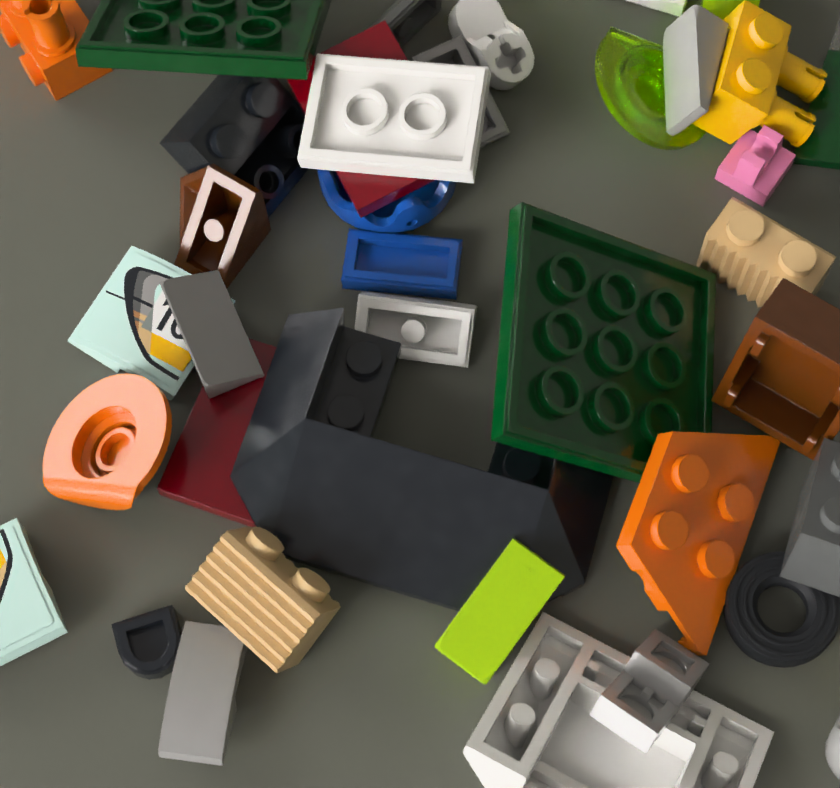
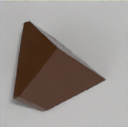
M211 164L180 177V248L174 265L192 275L219 270L227 289L271 231V226L262 191L221 167Z

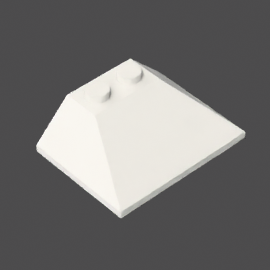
M543 612L466 743L463 754L485 788H753L774 731L693 690L663 733L645 754L589 715L600 695L622 673L631 657Z

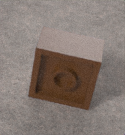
M783 278L753 319L711 401L814 461L824 438L833 440L840 430V309Z

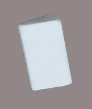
M362 291L358 294L354 329L401 343L399 359L468 368L477 305Z

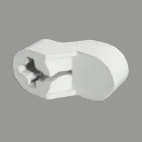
M459 0L448 16V27L452 38L461 35L477 66L489 67L491 76L489 86L503 91L513 89L530 74L534 67L533 50L524 31L507 19L497 0Z

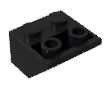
M218 75L160 142L163 148L188 174L215 164L261 190L268 218L308 170V168H301L297 160L305 114L300 104L277 78Z

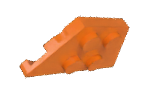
M677 431L658 434L618 538L617 549L630 569L638 573L642 578L645 592L657 611H668L683 634L678 643L696 655L707 656L725 604L728 586L735 575L781 442L772 436Z

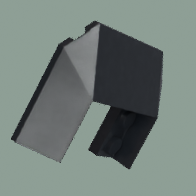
M344 308L288 315L230 475L256 527L269 531L281 541L284 546L282 553H284L286 559L460 611L511 540L515 538L566 575L546 603L584 586L612 485L613 475L498 442L496 443L487 472L373 438L401 353V343L345 327Z

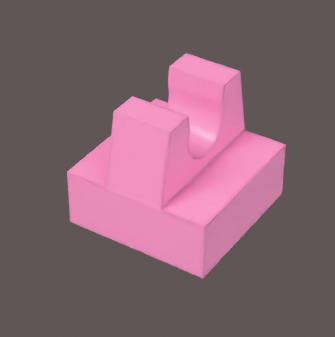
M763 125L758 133L750 129L738 139L717 169L715 180L764 207L791 168L796 154L783 148L784 135L768 126Z

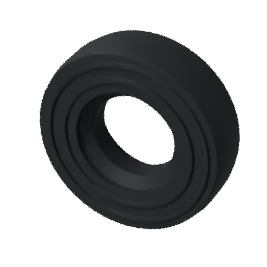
M779 551L754 557L735 573L727 589L723 612L725 624L731 638L746 655L762 664L773 667H795L818 657L835 638L840 625V598L780 577L785 552ZM774 586H783L795 591L803 600L806 608V617L803 625L799 629L788 633L777 632L766 626L761 620L757 609L758 599L763 591Z

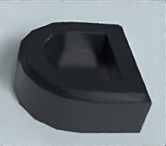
M173 605L111 624L118 653L124 665L135 675L145 679H157L173 672L182 635L177 613Z

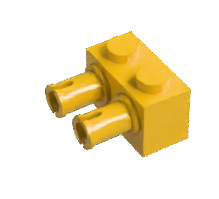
M744 0L723 19L729 24V31L709 111L692 124L730 145L750 129L766 125L784 135L783 139L790 142L792 146L800 147L811 135L815 127L813 123L816 121V116L777 96L776 85L801 98L803 102L810 103L819 95L826 81L823 79L827 77V72L788 52L787 43L792 28L791 25L753 3Z

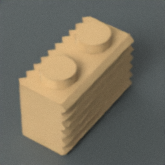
M732 197L707 231L696 266L715 273L718 284L726 282L727 289L736 288L738 296L746 294L748 302L756 300L757 307L759 308L764 305L783 278L816 296L836 256Z
M250 526L228 530L220 536V541L213 546V551L206 556V561L199 566V570L192 576V580L185 585V590L274 672L279 673L300 663L341 606L339 602L331 599L329 594L331 591L330 586L320 575L304 567L297 568L294 566L293 561L285 558L284 553H282L284 550L283 544L272 533L260 527L252 528Z

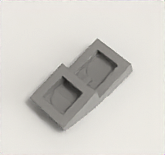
M185 621L165 705L158 747L160 758L220 766L224 764L237 712L235 696L248 647L223 625Z
M655 629L634 651L622 673L600 695L589 715L646 754L689 697L710 664L661 631Z

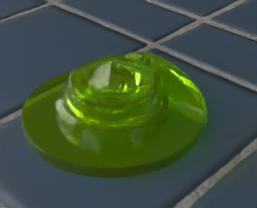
M610 26L597 49L595 75L602 99L616 121L636 139L652 147L664 150L683 149L702 138L706 131L693 124L689 125L678 135L671 136L666 133L663 46Z

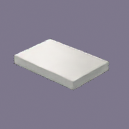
M317 53L297 156L300 167L475 183L491 78L489 67Z

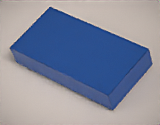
M349 229L341 277L342 288L456 300L463 239Z

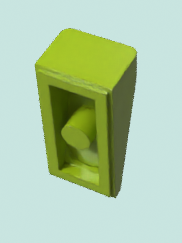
M513 538L434 645L435 648L479 682L486 685L566 575Z

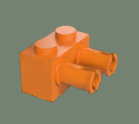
M0 0V12L2 14L0 15V33L10 48L18 44L21 46L25 54L20 56L19 60L35 87L45 83L56 101L113 71V68L78 66L75 48L90 21L75 0Z

